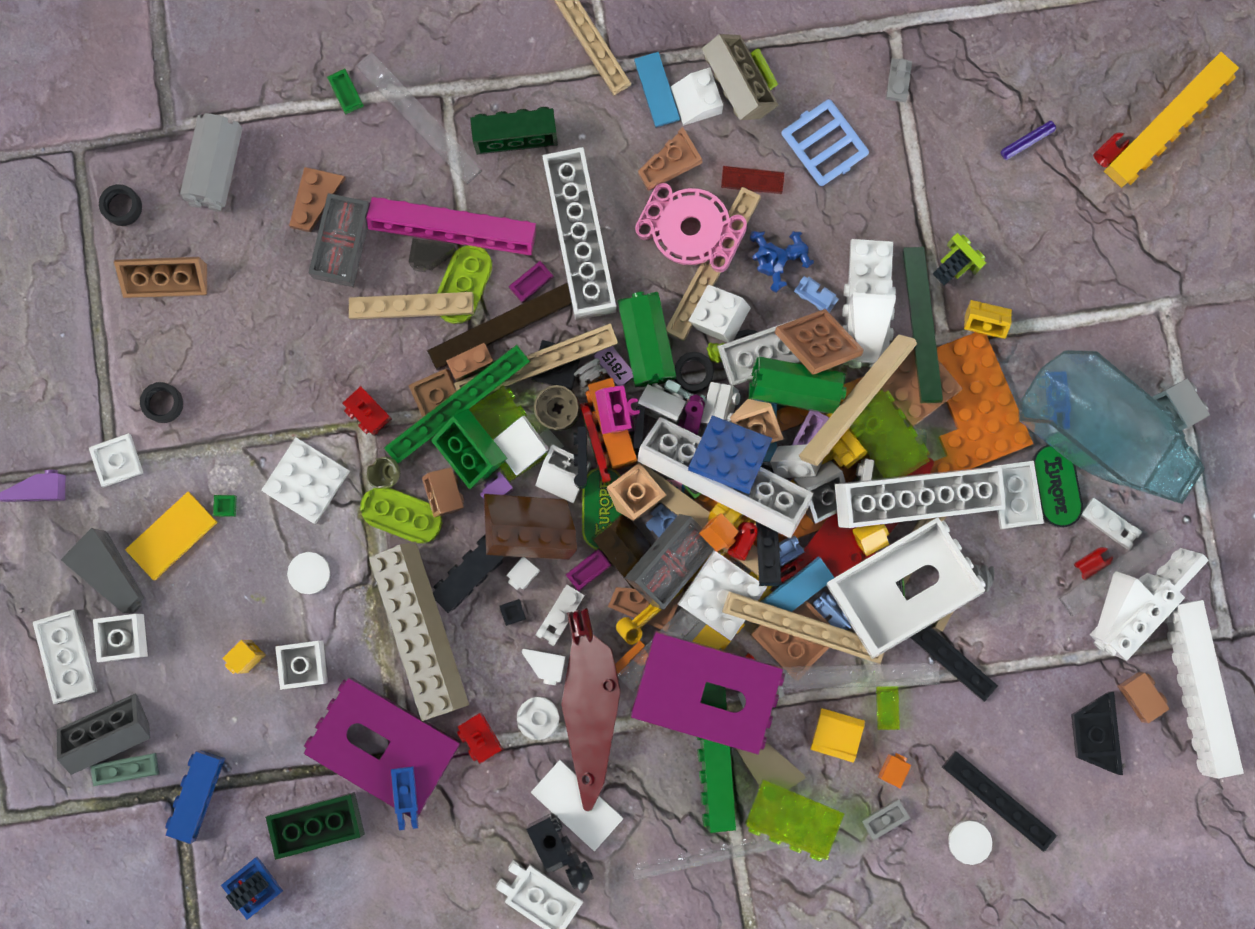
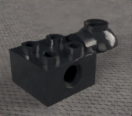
M550 813L530 823L526 830L545 870L548 873L554 872L568 865L569 868L565 871L574 889L579 888L583 894L587 890L590 880L594 879L587 862L581 863L577 853H571L572 844L567 835L563 837L561 832L563 826L558 816L554 817ZM553 836L556 842L550 844L546 841L545 837Z

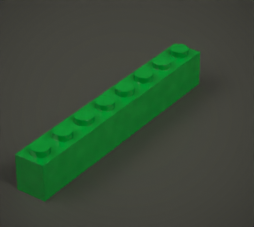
M706 682L700 703L727 710L725 687ZM696 737L697 740H700L701 748L697 749L698 761L702 762L699 780L704 788V792H701V803L705 805V813L702 814L703 826L710 833L735 831L736 822L730 746Z

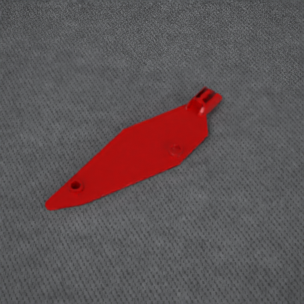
M925 458L891 478L929 474L934 461L932 458ZM836 513L828 517L804 548V553L799 555L796 560L781 567V573L793 566L795 568L793 571L783 575L781 582L793 577L817 557L822 559L835 578L873 556L876 552L866 556L858 546L852 531L857 527H839L838 515ZM899 522L884 524L889 534Z

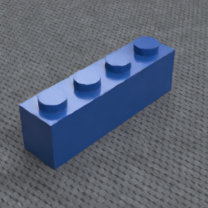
M203 750L196 751L195 754L191 755L188 761V766H190L188 774L184 775L180 787H183L180 796L177 795L173 803V808H175L173 816L168 818L165 829H168L165 836L189 844L197 840L225 758Z

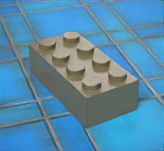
M719 34L701 48L705 54L706 62L711 65L714 71L715 79L721 84L725 97L731 102L733 112L740 120L761 119L779 106L741 35Z

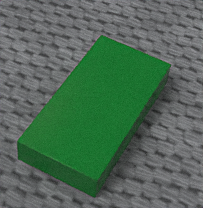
M342 69L327 77L345 115L364 106L346 69Z

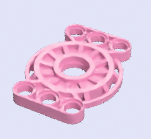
M660 183L654 188L636 224L635 230L638 237L642 240H649L653 237L658 250L675 263L697 265L710 260L711 268L715 272H724L729 267L747 230L746 219L741 215H734L729 218L728 211L721 200L708 191L688 188L673 193L668 184ZM661 189L669 191V195L666 198L658 197V192ZM695 193V195H687L682 197L683 194ZM700 194L706 195L712 199L708 200L704 197H701ZM716 202L721 206L724 212H719L718 208L715 206ZM658 207L660 209L657 216H650L648 213L650 208ZM693 217L700 221L701 228L697 234L689 236L682 232L681 224L685 219ZM739 220L744 225L742 229L734 230L732 223ZM649 225L651 227L650 232L645 235L641 234L639 231L641 226ZM726 239H732L734 246L725 248L723 247V242ZM659 242H663L667 249L666 251L660 246ZM673 254V255H675V256L678 257V258H682V260H681V259L674 258V257L671 256V255ZM723 257L725 264L721 267L715 266L713 263L715 258Z

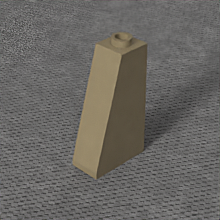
M767 742L764 750L760 749L759 755L735 748L770 802L806 779L801 771Z

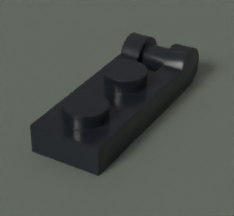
M578 427V433H574V445H578V454H574V467H578V474L574 477V484L578 489H584L587 486V428Z

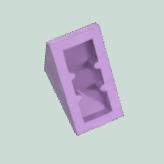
M809 411L792 445L809 444L829 417L819 412Z

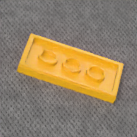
M188 491L125 550L152 580H157L218 522Z

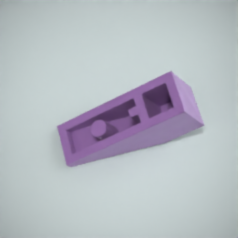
M45 470V474H35L0 492V502L65 501L66 475L59 474L58 470Z

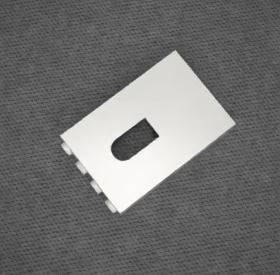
M938 517L827 582L829 591L871 659L881 655L986 591L984 589L986 586L980 575H975L972 570L974 568L972 562L968 557L964 558L960 552L962 550L961 545L956 539L951 538L948 533L950 532L948 525L944 520L940 521ZM925 565L934 566L939 572L938 582L906 601L896 582Z

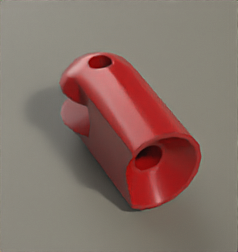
M1115 133L1093 154L1094 159L1099 165L1108 167L1129 146V139L1118 147L1115 144L1124 133Z
M743 522L738 526L739 532L734 537L736 541L729 547L727 552L730 556L741 561L746 560L758 533L756 525L752 522Z
M1100 547L1074 563V566L1080 569L1084 580H1087L1112 563L1113 556L1105 560L1101 557V554L1107 551L1108 548Z

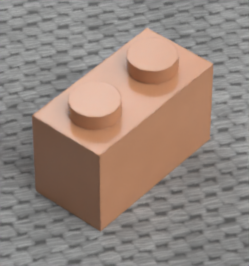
M482 343L446 360L456 382L479 374L491 365L493 360L485 343Z
M451 467L427 473L422 477L434 518L458 512L464 508V498L459 493L457 487L458 479Z
M1138 672L1117 687L1142 723H1150L1169 710L1166 704L1168 701L1154 687L1155 681L1149 674Z

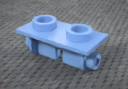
M804 276L794 292L802 299L814 304L819 310L826 309L830 313L839 298L825 287L819 292L818 288L821 284L811 277L807 278Z
M796 536L791 537V539L787 538L779 543L780 566L804 553V550L798 544L799 541Z
M823 592L820 599L817 598L812 603L815 606L814 608L824 618L829 614L832 616L828 620L830 625L845 630L852 627L831 594L827 595Z

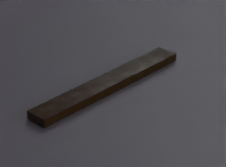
M568 282L427 350L436 370L448 365L446 360L482 343L488 346L572 305Z

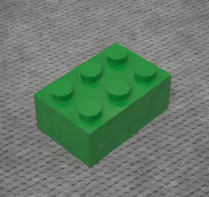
M469 409L453 416L431 440L469 489L485 482L508 459Z

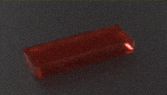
M723 166L721 188L741 190L743 187L750 191L782 194L785 172Z

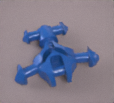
M752 231L750 241H756L760 246L758 252L752 256L753 261H758L760 265L757 267L758 272L772 276L773 284L770 289L773 292L777 293L779 289L787 286L785 281H781L780 276L783 273L787 260L794 261L800 258L803 263L802 267L805 268L814 264V260H810L808 256L807 244L802 242L800 237L802 235L801 231H793L789 237L793 240L794 244L788 245L784 250L771 242L767 243L763 237L765 231Z

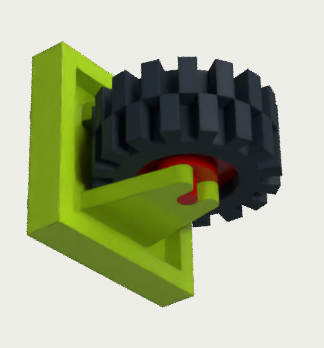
M956 233L950 239L947 246L951 251L941 259L942 265L933 273L943 286L954 277L956 279L960 278L968 269L976 275L986 264L984 261L985 256L979 250L974 251L970 246L971 242L963 234L960 236Z

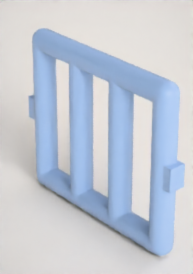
M827 99L810 112L805 111L802 113L797 121L781 132L784 139L819 186H824L841 173L843 175L850 171L851 166L869 154L867 147L830 99ZM828 109L835 119L798 144L792 133ZM840 125L847 135L810 160L804 150ZM852 142L858 149V152L822 176L816 166Z

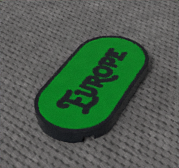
M1049 444L1043 446L1035 453L1032 459L1035 466L1043 519L1057 528L1069 527L1080 519L1083 512V502L1075 461L1071 452L1061 445Z

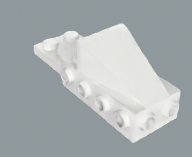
M851 239L849 278L848 283L844 285L846 304L843 305L842 316L845 317V325H842V327L864 349L862 356L843 363V365H849L850 368H861V366L871 368L888 348L889 342L893 340L894 330L890 328V322L894 319L895 309L893 307L896 300V288L892 287L893 281L891 280L893 242L860 239Z
M1180 548L1171 555V559L1157 570L1156 575L1146 573L1137 579L1116 571L1111 580L1099 624L1090 634L1095 640L1094 645L1103 652L1106 651L1112 656H1117L1127 661L1183 601L1185 597L1180 591L1209 560L1204 554Z

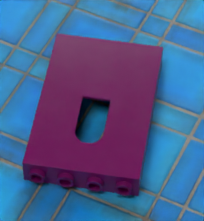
M655 631L632 708L631 718L759 755L760 749L764 750L767 737H764L766 728L770 729L773 720V716L770 715L772 707L776 708L779 695L776 693L778 686L783 685L785 674L782 673L783 669L772 664ZM706 682L740 691L746 699L744 708L739 712H730L700 703Z
M348 678L347 681L344 679L338 687L340 693L337 698H332L326 708L328 710L325 718L321 717L315 728L318 730L315 735L307 739L304 745L306 750L303 754L394 808L391 769L414 766L418 803L417 814L419 816L462 742L425 720L421 721L420 717L354 678ZM356 723L362 724L391 741L380 760L349 742L347 731L351 725ZM411 812L404 813L411 818Z

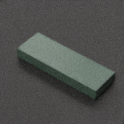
M156 753L97 763L90 766L93 786L159 774Z

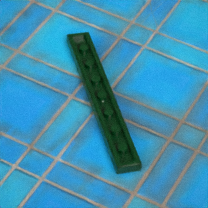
M904 247L902 252L912 337L917 342V345L914 347L920 403H941L943 396L924 247Z

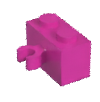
M624 385L596 391L602 433L607 434L631 429L630 416L640 413V410H632L631 404L638 402V399L632 398L627 400Z

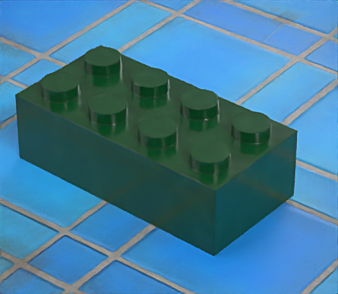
M539 107L537 110L532 111L519 109L514 113L500 111L496 115L477 114L475 117H470L472 140L477 155L558 146L553 108Z
M355 792L272 813L265 817L275 860L353 840L365 835Z

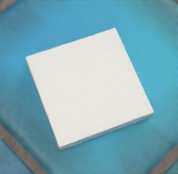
M525 416L519 418L493 440L508 458L506 462L515 475H519L549 451L547 445Z
M129 433L88 447L101 487H107L143 474L132 436Z

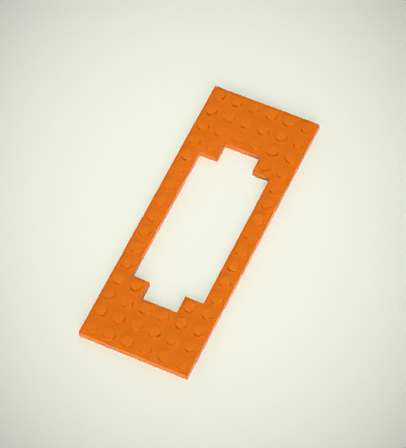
M975 332L937 347L938 360L963 389L946 402L957 429L938 437L946 457L935 460L930 473L973 469L1033 445V441L987 335ZM863 377L843 385V387L847 388L846 397ZM788 406L777 410V421L781 432L803 424L809 410ZM703 494L696 499L693 498L696 503L709 512L718 503ZM804 514L792 537L796 536L798 539L818 531L828 518L815 524ZM744 515L741 519L744 522L749 517ZM778 532L779 543L788 538ZM755 538V541H754V543H753L756 547H757V538ZM728 553L723 555V557L731 561L733 564L739 562L735 558L730 556Z

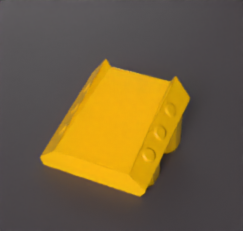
M821 708L810 750L854 763L865 721Z

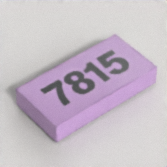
M613 346L601 350L594 355L595 359L598 358L600 360L599 364L602 368L606 369L607 374L610 378H613L617 386H623L633 379L631 368Z

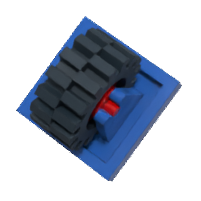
M258 856L221 885L228 894L226 896L227 900L236 911L240 910L246 920L283 892Z

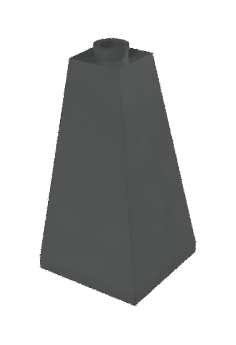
M91 528L67 552L61 561L122 613L130 614L131 612H136L142 605L140 602L144 599L142 592L109 534L104 530Z

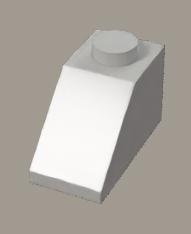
M529 649L522 650V654L540 679H544V684L556 685V682H561L566 656Z

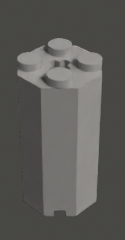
M205 113L203 116L198 115L180 192L182 199L189 201V206L201 208V205L207 206L210 210L218 212L221 211L222 207H225L243 129L239 122L233 120V124H230L227 117Z

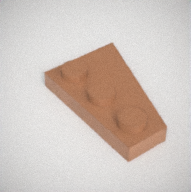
M682 127L678 134L672 140H669L665 147L638 171V174L649 191L658 184L665 183L703 162Z
M304 167L289 224L290 228L311 232L323 214L328 193L336 194L335 192L340 184H343L345 181V176Z
M616 587L608 607L635 618L650 603L636 589ZM683 592L647 624L667 632Z

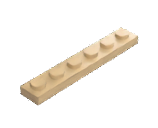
M472 292L349 298V318L351 320L474 314Z

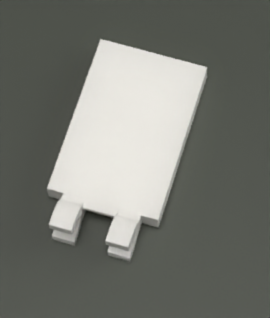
M513 860L508 867L510 872L517 875L512 885L502 878L496 884V889L507 895L505 903L543 929H566L582 905L583 900L531 864L525 869Z

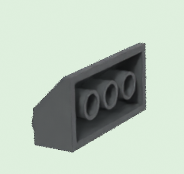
M136 693L56 729L57 760L72 775L150 739L149 722Z

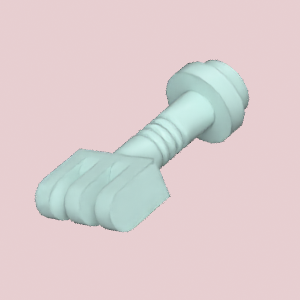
M668 380L663 386L666 391L671 394L672 392L677 393L686 400L694 395L681 388V385L672 380ZM701 395V397L704 399V402H706V396Z

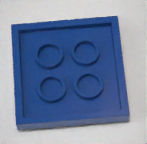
M712 415L690 462L688 471L749 494L772 438Z

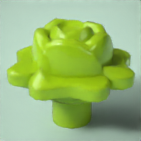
M710 342L706 348L709 359L715 363L722 362L717 347L720 345Z

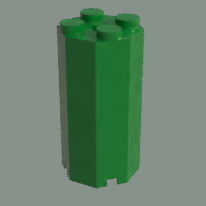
M636 292L632 294V298L617 300L635 388L647 387V385L652 386L655 383L659 385L666 383L668 380H675L676 373L659 293L652 292L645 295L644 292Z
M760 356L755 360L751 373L753 380L749 384V399L830 415L840 406V401L845 399L847 388L843 387L846 374L843 372L827 369L813 375L802 364Z

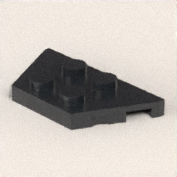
M1108 691L1071 714L1075 756L1080 760L1114 774L1123 775L1114 691Z

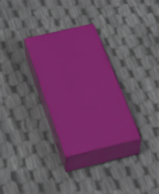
M539 261L508 287L519 301L523 303L553 279L554 276Z
M598 548L565 575L575 588L580 591L612 564L600 548Z

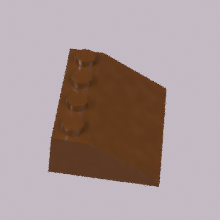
M484 494L486 555L569 560L577 551L576 529L567 500Z

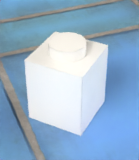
M522 557L506 575L510 578L508 583L516 590L519 588L524 590L540 570L525 557Z

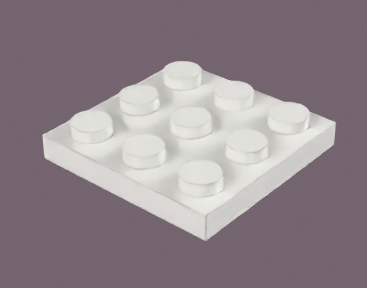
M295 437L261 491L316 524L350 471Z
M713 551L678 602V605L731 641L745 620L722 612L728 592L730 591L758 601L767 587L759 586L758 580L718 552Z

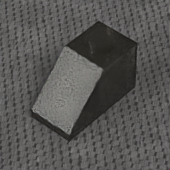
M413 238L408 263L413 270L418 272L433 270L450 258L456 251L454 244Z

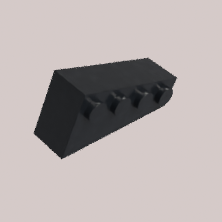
M486 535L477 541L478 547L474 551L470 549L462 557L464 561L459 566L456 564L447 572L449 576L445 580L441 579L433 586L435 589L433 592L435 601L447 613L454 611L474 591L473 588L475 586L478 587L488 578L489 572H493L503 563L502 559L505 556L486 555Z

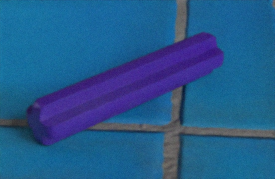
M1048 121L1002 149L1000 152L1004 160L1010 159L1056 130V125L1053 121Z

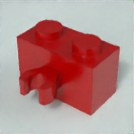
M361 386L342 403L346 407L344 412L351 419L356 417L359 420L360 424L358 426L366 435L370 432L375 436L392 420Z
M482 712L457 726L459 729L457 734L463 743L467 742L470 747L468 753L474 762L478 761L480 764L503 750Z

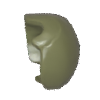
M391 457L376 458V461L367 467L366 478L369 484L374 488L380 489L394 486L401 474L396 460Z

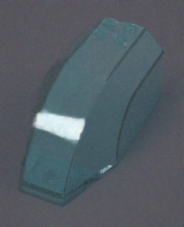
M1064 350L1040 369L1019 402V421L1073 464L1110 483L1183 504L1205 469L1194 449L1184 439L1185 434L1175 424L1174 421L1176 419L1173 414L1097 351Z

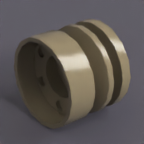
M548 386L540 391L535 399V416L546 428L556 431L567 430L574 426L580 417V401L572 391L564 386ZM556 404L564 406L561 409V414L553 411L556 408Z

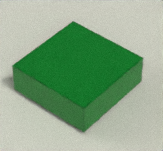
M214 495L213 516L236 517L237 496Z

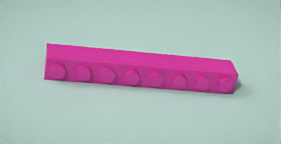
M372 197L366 217L369 230L524 255H532L536 237V223L493 217L487 214L456 211L444 207H431L425 204L419 205L406 201L388 200L386 198Z

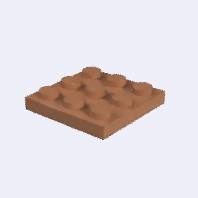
M826 309L777 326L775 334L813 375L860 357L864 351Z
M914 348L880 389L911 428L963 389L938 360L943 401L941 403H920Z
M807 600L792 611L793 613L829 624ZM759 625L750 634L795 681L830 648L763 625Z

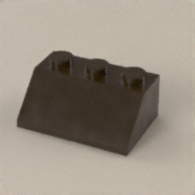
M620 514L592 537L593 541L624 579L652 546L633 521L623 514ZM625 579V581L629 584V586H630L632 589H635V588Z

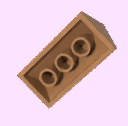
M200 257L114 261L123 298L207 294V264Z

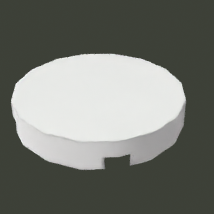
M305 552L299 554L288 566L287 576L289 583L300 593H318L330 581L329 563L323 556L317 553Z
M534 697L525 701L519 708L517 724L523 735L530 739L541 740L548 738L555 732L559 725L560 716L557 707L552 701L543 697Z
M977 821L959 822L949 833L950 852L957 860L964 864L974 865L981 863L989 856L992 850L990 832Z

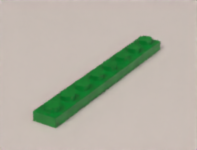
M516 344L392 440L384 449L398 464L436 435L453 416L471 408L530 362L529 358Z

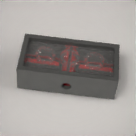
M328 193L308 272L313 279L354 288L368 230L366 218L370 206L368 201Z
M679 514L627 574L625 579L652 606L664 610L714 549L699 534L702 530L701 526L691 516Z

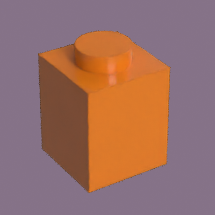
M720 513L710 519L699 534L717 552L724 547L726 549L731 547L736 541L734 537L739 531Z
M895 753L894 756L888 754L878 778L901 789L911 767L910 764L906 763L908 758L898 753Z

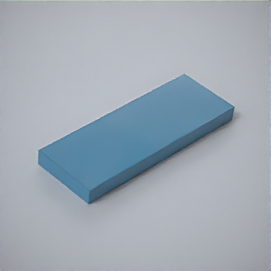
M659 52L635 58V66L655 128L680 121Z
M817 557L760 602L792 612L826 586L827 582L834 579V576L822 559Z

